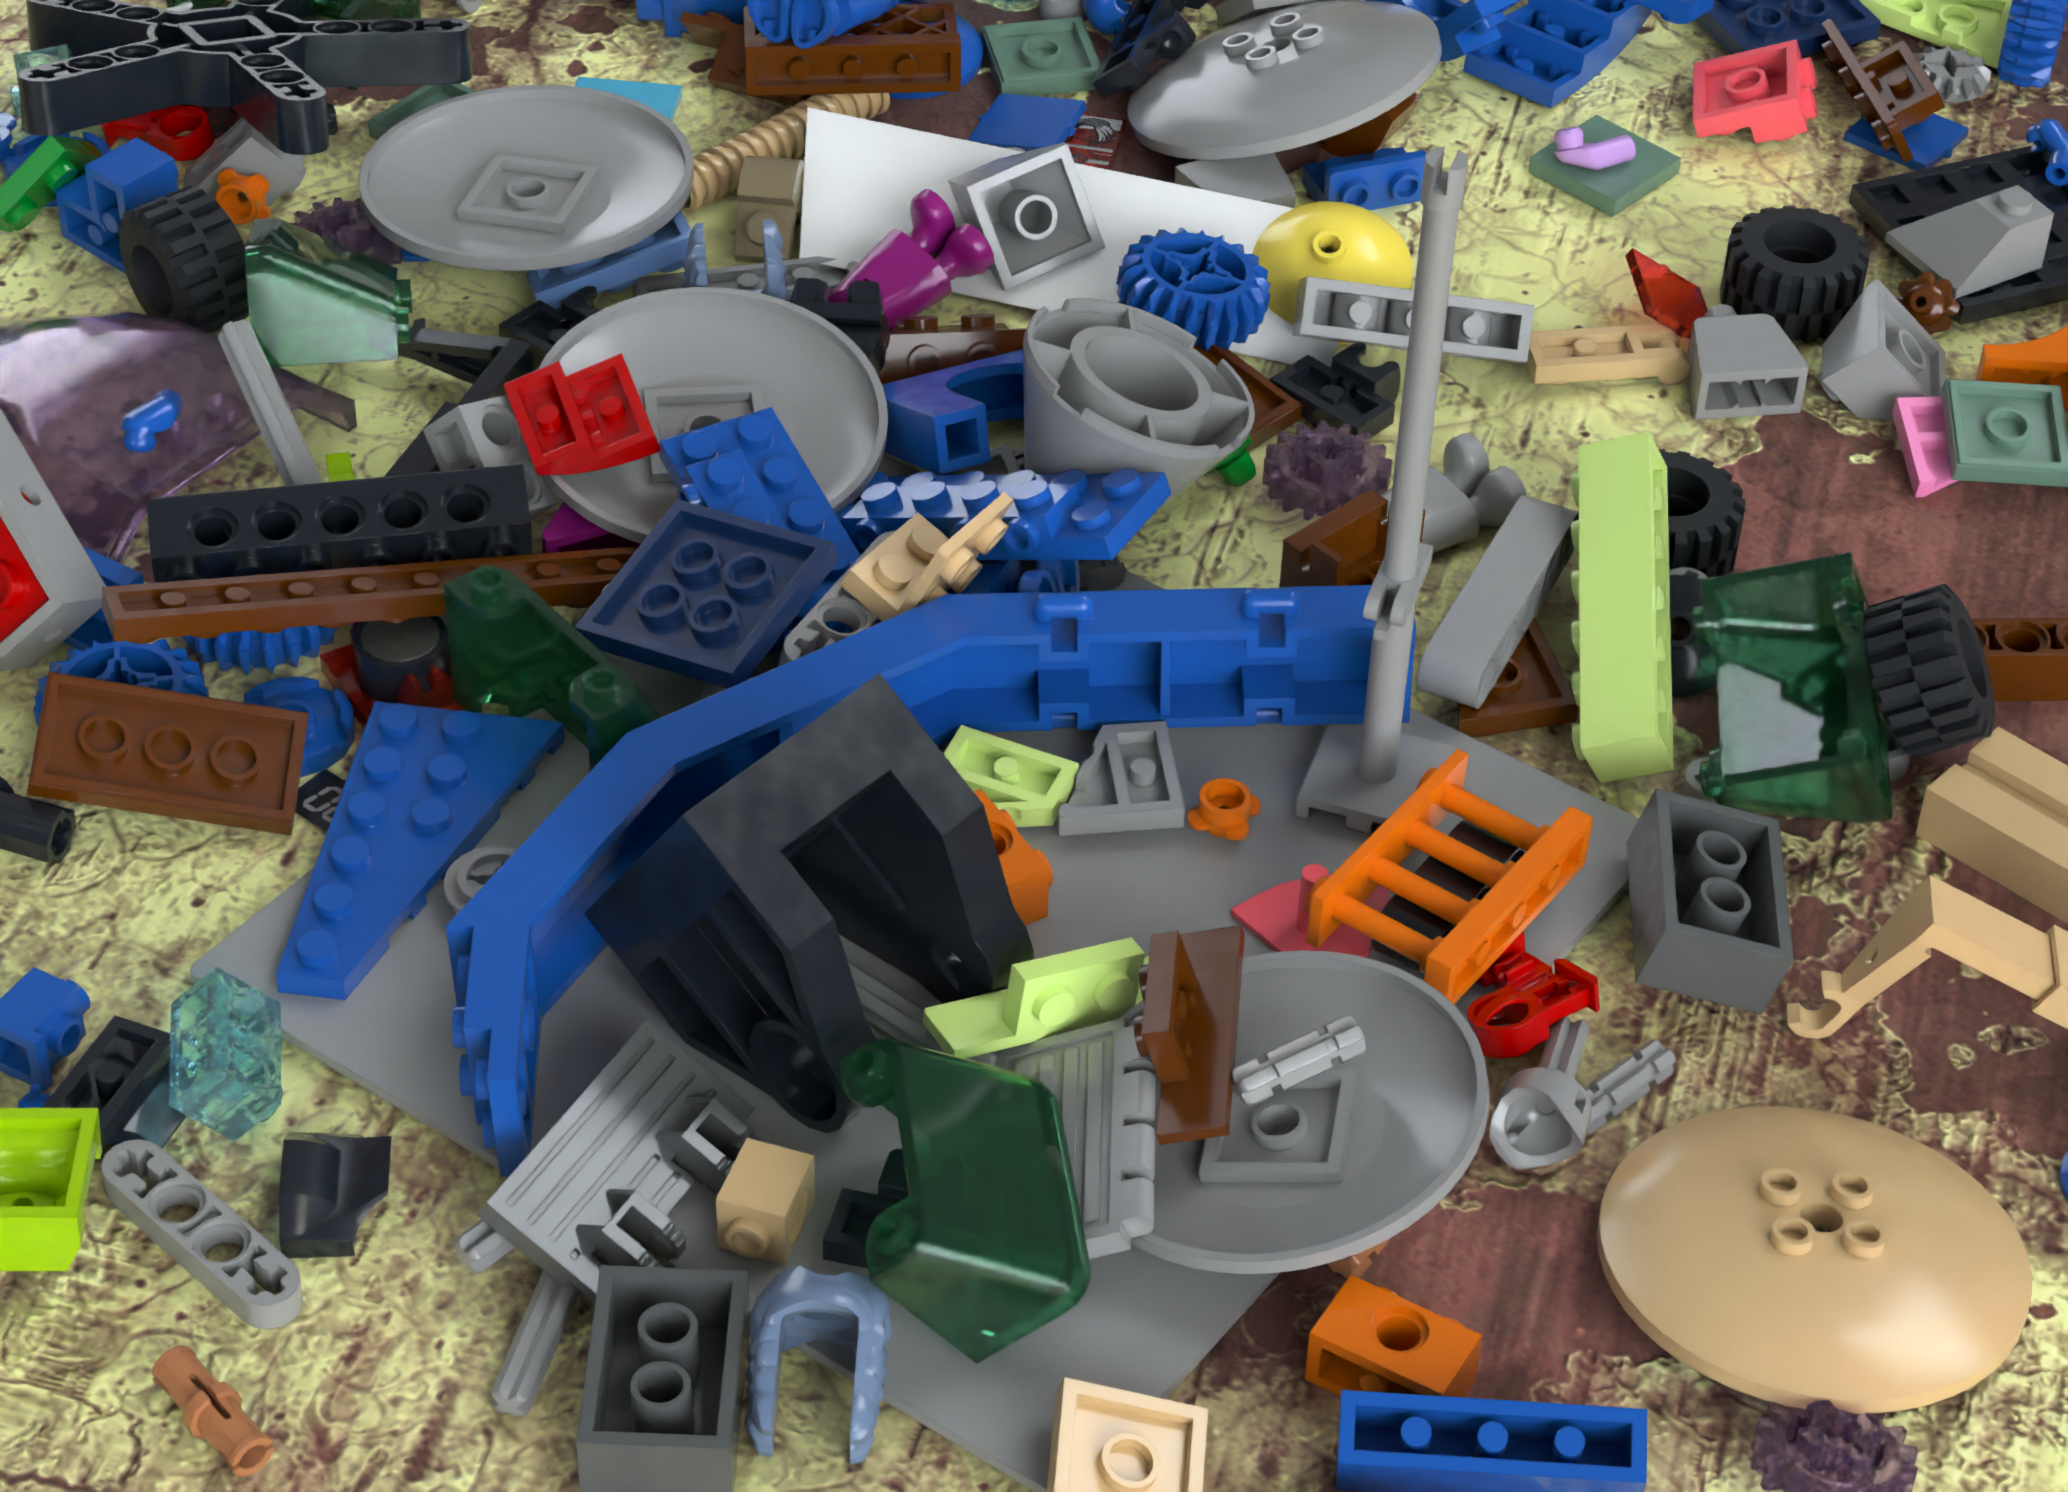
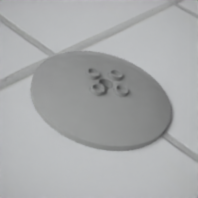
M1326 1L1273 10L1238 21L1195 41L1188 50L1175 60H1165L1149 73L1148 79L1135 89L1128 103V118L1132 132L1140 143L1155 152L1178 158L1195 160L1236 159L1289 150L1355 128L1387 112L1407 99L1430 78L1437 68L1442 54V44L1436 24L1428 16L1418 10L1400 4L1378 1Z
M521 85L495 88L457 96L424 108L403 119L384 133L368 151L359 173L362 207L372 225L384 237L411 253L433 261L464 268L492 271H525L563 267L598 259L630 247L654 234L680 211L691 193L694 181L693 155L690 145L684 134L666 116L647 105L618 94L564 85Z
M689 287L652 292L626 299L606 307L573 327L557 341L538 367V369H541L559 361L565 375L568 376L622 353L659 446L660 440L772 407L835 514L848 504H852L861 495L875 475L886 446L888 430L887 401L879 376L863 351L839 328L819 315L786 300L762 293L720 287ZM659 452L629 463L597 471L568 475H542L553 491L570 508L585 519L608 532L640 544L678 499V489L661 461Z
M1307 950L1271 952L1243 957L1235 1066L1254 1057L1257 1058L1259 1063L1266 1060L1263 1055L1265 1052L1314 1029L1320 1035L1325 1032L1323 1025L1344 1015L1352 1016L1360 1026L1364 1035L1366 1050L1363 1054L1342 1064L1338 1058L1332 1060V1069L1283 1092L1280 1091L1278 1086L1272 1088L1274 1094L1272 1097L1253 1106L1245 1105L1233 1087L1228 1136L1160 1145L1156 1137L1161 1083L1155 1072L1156 1115L1153 1127L1155 1130V1177L1152 1181L1154 1184V1228L1146 1235L1131 1238V1244L1166 1261L1190 1268L1218 1273L1268 1274L1302 1270L1332 1263L1361 1253L1410 1227L1431 1211L1464 1175L1477 1153L1485 1132L1490 1099L1488 1075L1480 1043L1469 1022L1458 1008L1434 987L1400 968L1378 960L1345 953ZM1144 1000L1120 1017H1125L1129 1026L1134 1025L1136 1015L1143 1014ZM1291 1124L1296 1126L1291 1132L1284 1135H1268L1276 1125Z

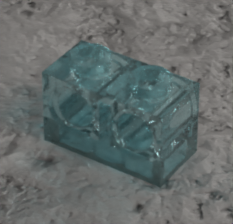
M217 966L171 1003L169 1106L234 1142L259 1122L267 1121L281 1105L283 1095L281 1087V1003Z

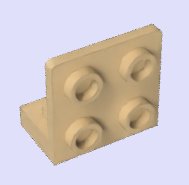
M1003 492L950 539L921 514L916 513L848 571L840 586L870 612L878 616L882 622L948 594L947 591L950 588L957 594H960L982 569L983 565L976 560L979 553L987 554L1006 533L1009 526L1002 519L1014 502V499Z

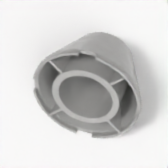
M1092 298L1066 299L1061 309L1048 312L1049 309L1043 306L1032 316L1023 338L1025 470H1031L1035 474H1060L1072 469H1082L1086 474L1112 473L1125 468L1136 469L1138 473L1165 472L1172 494L1158 508L1160 509L1239 448L1248 437L1254 423L1255 410L1252 397L1246 385L1224 359L1220 360L1218 366H1216L1194 349L1193 346L1197 337L1179 326L1129 305Z

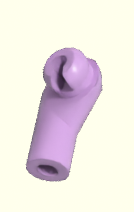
M1579 127L1560 129L1554 135V141L1557 145L1554 153L1565 164L1600 170L1631 161L1636 154L1635 144L1632 138L1626 134L1597 143H1584L1583 131Z

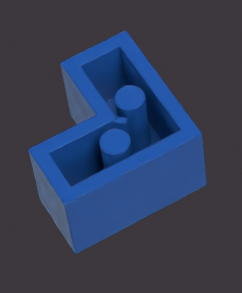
M138 137L84 165L86 172L84 175L55 190L62 236L125 274L118 236L120 235L119 222L123 219V214L128 210L178 190L177 179L179 174L174 158Z

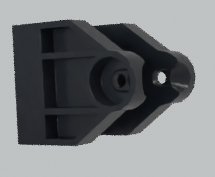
M880 673L685 812L584 913L686 1044L772 1096L790 1116L808 1128L825 1133L841 1129L857 1116L864 1105L871 1099L880 1083L888 1075V1063L880 1042L866 1022L839 935L918 980L943 1004L1008 989L1012 964L1034 959V949L1027 928L1011 901L984 804Z

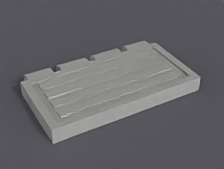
M1123 1017L1041 1038L1035 1042L995 1051L997 1059L994 1069L984 1265L994 1281L1006 1280L1131 1250V1238L1146 1235L1154 1228V1184L1152 1181L1155 1177V1130L1153 1127L1156 1115V1077L1154 1075L1156 1070L1150 1056L1142 1057L1137 1049L1134 1025L1129 1026L1126 1018Z

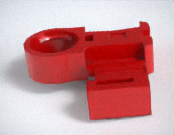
M180 104L100 124L105 141L110 148H112L119 137L128 139L138 137L143 141L149 142L150 145L160 151L166 152L174 158V161L195 159L201 156L214 143V136L207 114L199 106ZM194 130L193 132L187 135L175 136L181 132Z
M1522 932L1476 981L1484 987L1493 984L1499 988L1493 993L1477 998L1470 1004L1467 1010L1468 1022L1480 1043L1483 1055L1498 1059L1517 1057L1527 1053L1535 1045L1550 1038L1549 1026L1561 1018L1586 1007L1597 1013L1600 1009L1598 978L1566 959L1554 960V975L1551 966L1525 951L1524 932ZM1505 1023H1507V1024H1512V1025L1500 1026V1027H1499V1026H1493V1025H1496V1024H1505Z

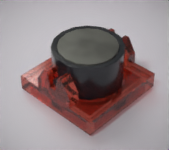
M439 616L415 617L402 623H388L382 620L354 622L350 630L351 644L320 655L322 673L332 687L334 686L345 693L353 706L354 717L364 730L375 701L467 711L489 702L488 685L449 636L444 621Z

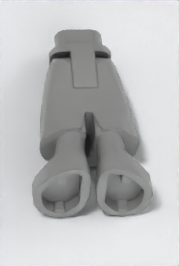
M1462 433L1452 438L1446 444L1443 455L1444 474L1439 472L1434 466H1429L1422 543L1433 545V553L1476 538L1479 527L1502 526L1520 496H1527L1521 479L1512 469L1503 466L1490 471L1488 456L1483 445L1470 433ZM1392 488L1381 494L1382 497L1388 500L1387 516L1390 510Z

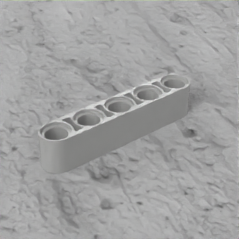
M1525 495L1520 496L1429 641L1418 669L1416 687L1419 691L1476 709L1482 706L1574 551L1571 523L1572 521L1579 520L1578 511Z

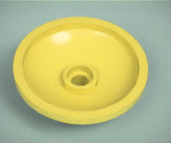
M1320 201L1293 207L1295 209L1282 214L1267 226L1258 238L1252 253L1259 257V265L1268 270L1267 281L1270 283L1268 308L1294 324L1299 279L1307 276L1411 289L1412 260L1402 236L1384 218L1354 204ZM1323 250H1335L1336 252L1325 253ZM1339 342L1338 346L1352 343Z

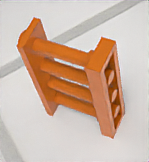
M1459 749L1438 769L1436 767L1429 768L1419 781L1416 791L1330 877L1322 876L1315 882L1305 903V910L1310 913L1306 943L1318 948L1343 923L1420 964L1419 970L1425 974L1424 981L1441 992L1453 1004L1468 991L1582 869L1586 861L1593 823L1592 816L1570 806L1552 826L1544 824L1539 828L1464 790L1469 754ZM1450 813H1453L1527 852L1516 863L1508 861L1504 865L1435 828ZM1417 849L1492 889L1481 900L1473 898L1468 902L1399 865ZM1378 886H1381L1456 926L1445 938L1437 936L1432 940L1367 906L1363 902Z

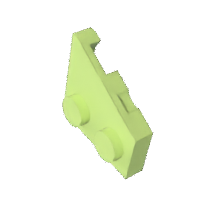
M960 725L943 753L972 791L981 789L999 810L1004 809L1010 814L1016 827L1053 826L1058 817V810L1062 802H1067L1075 788L1076 775L1079 772V763L963 725Z

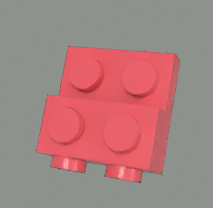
M1797 39L1694 63L1693 124L1697 137L1725 136L1736 132L1738 129L1750 127L1756 144L1770 140L1784 141L1796 134L1808 132L1807 120L1818 117L1813 89L1817 88V80L1811 57L1802 59Z

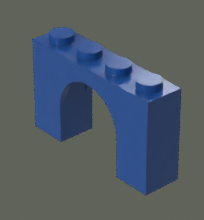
M1023 349L882 385L888 411V430L884 453L938 475L990 462L987 423L1010 419H1024Z

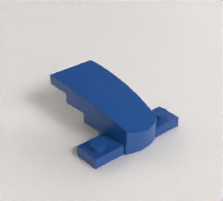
M1528 0L1527 5L1504 15L1507 21L1497 26L1502 36L1501 39L1466 54L1463 71L1551 109L1586 85L1609 65L1630 43L1653 10L1660 13V16L1668 22L1688 24L1712 10L1714 0Z

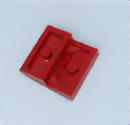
M622 353L568 376L565 375L560 362L557 361L503 384L538 475H568L597 471L629 463L659 452V443Z

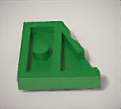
M57 135L49 136L0 187V231H19L28 226L38 216L40 210L56 198L55 190L86 173L84 165L103 156L101 152L88 141Z

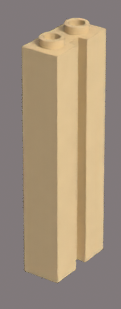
M1998 726L1993 730L1990 737L1984 738L1969 751L1968 760L1965 765L1961 767L1955 763L1926 788L1915 835L2068 924V765Z

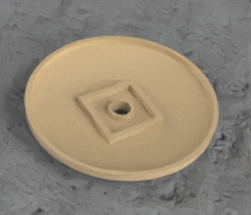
M1784 1106L1726 1109L1689 1118L1659 1131L1631 1151L1613 1173L1601 1202L1597 1227L1598 1254L1611 1290L1627 1314L1653 1341L1682 1363L1710 1379L1759 1399L1801 1409L1844 1414L1885 1413L1930 1405L1953 1397L1973 1387L1990 1375L2008 1357L2017 1344L2027 1319L2032 1296V1272L2029 1257L2019 1232L1998 1201L1970 1174L1939 1152L1915 1139L1862 1119L1833 1112ZM1812 1225L1826 1227L1832 1232L1815 1231Z

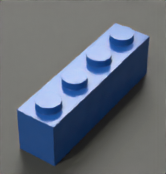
M1341 1390L1335 1490L1358 1492H1644L1646 1486L1647 1409Z

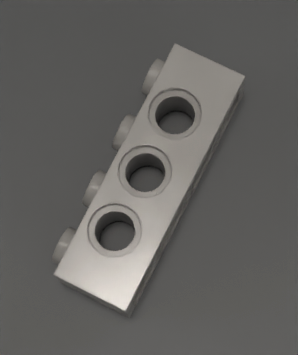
M1310 276L1299 279L1292 336L1353 344L1359 342L1369 346L1408 350L1414 290ZM1449 294L1442 355L1510 364L1527 363L1535 305Z

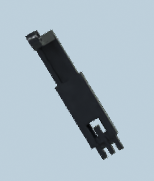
M381 306L372 309L365 316L366 341L372 348L416 360L473 384L457 404L446 401L425 427L459 405L507 395L503 384L534 371L531 343L505 337L426 329L425 318L414 320V325L409 329L398 330L385 326L384 312ZM423 430L384 477L441 472Z

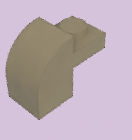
M748 155L745 157L737 191L740 202L734 246L736 261L764 263L763 219L774 221L783 238V246L781 248L782 260L792 259L795 224L801 225L804 180L803 160Z

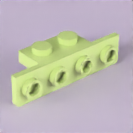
M1132 937L1012 964L1008 989L927 1007L924 1009L922 1023L950 1059L956 1061L1119 1019L1129 1009L1143 1000L1139 983V969L1141 965L1148 964L1149 956L1145 957V952Z

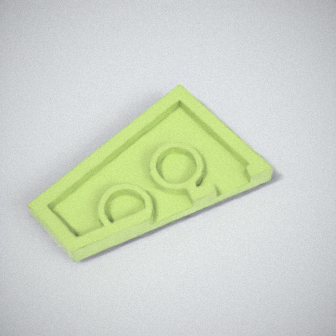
M1859 0L1881 21V24L1942 48L1948 45L1951 50L1967 49L1969 56H1979L1984 59V64L1998 69L2000 51L2012 0Z

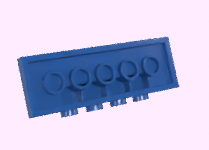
M772 407L660 440L659 457L678 489L679 500L834 543L839 561L768 652H772L778 663L786 637L861 555ZM825 622L826 626L840 633L854 632L849 625L843 622Z
M1133 468L1120 469L1112 473L1086 474L1082 469H1072L1060 474H1035L1031 470H1020L1009 475H985L982 471H969L961 475L935 476L933 472L929 471L916 473L911 476H886L885 473L876 472L861 495L836 515L859 554L862 555L878 536L885 532L896 531L916 513L921 514L950 539L1005 492L1014 499V502L1002 519L1009 527L999 542L987 554L979 553L976 560H1112L1172 493L1165 472L1138 473Z

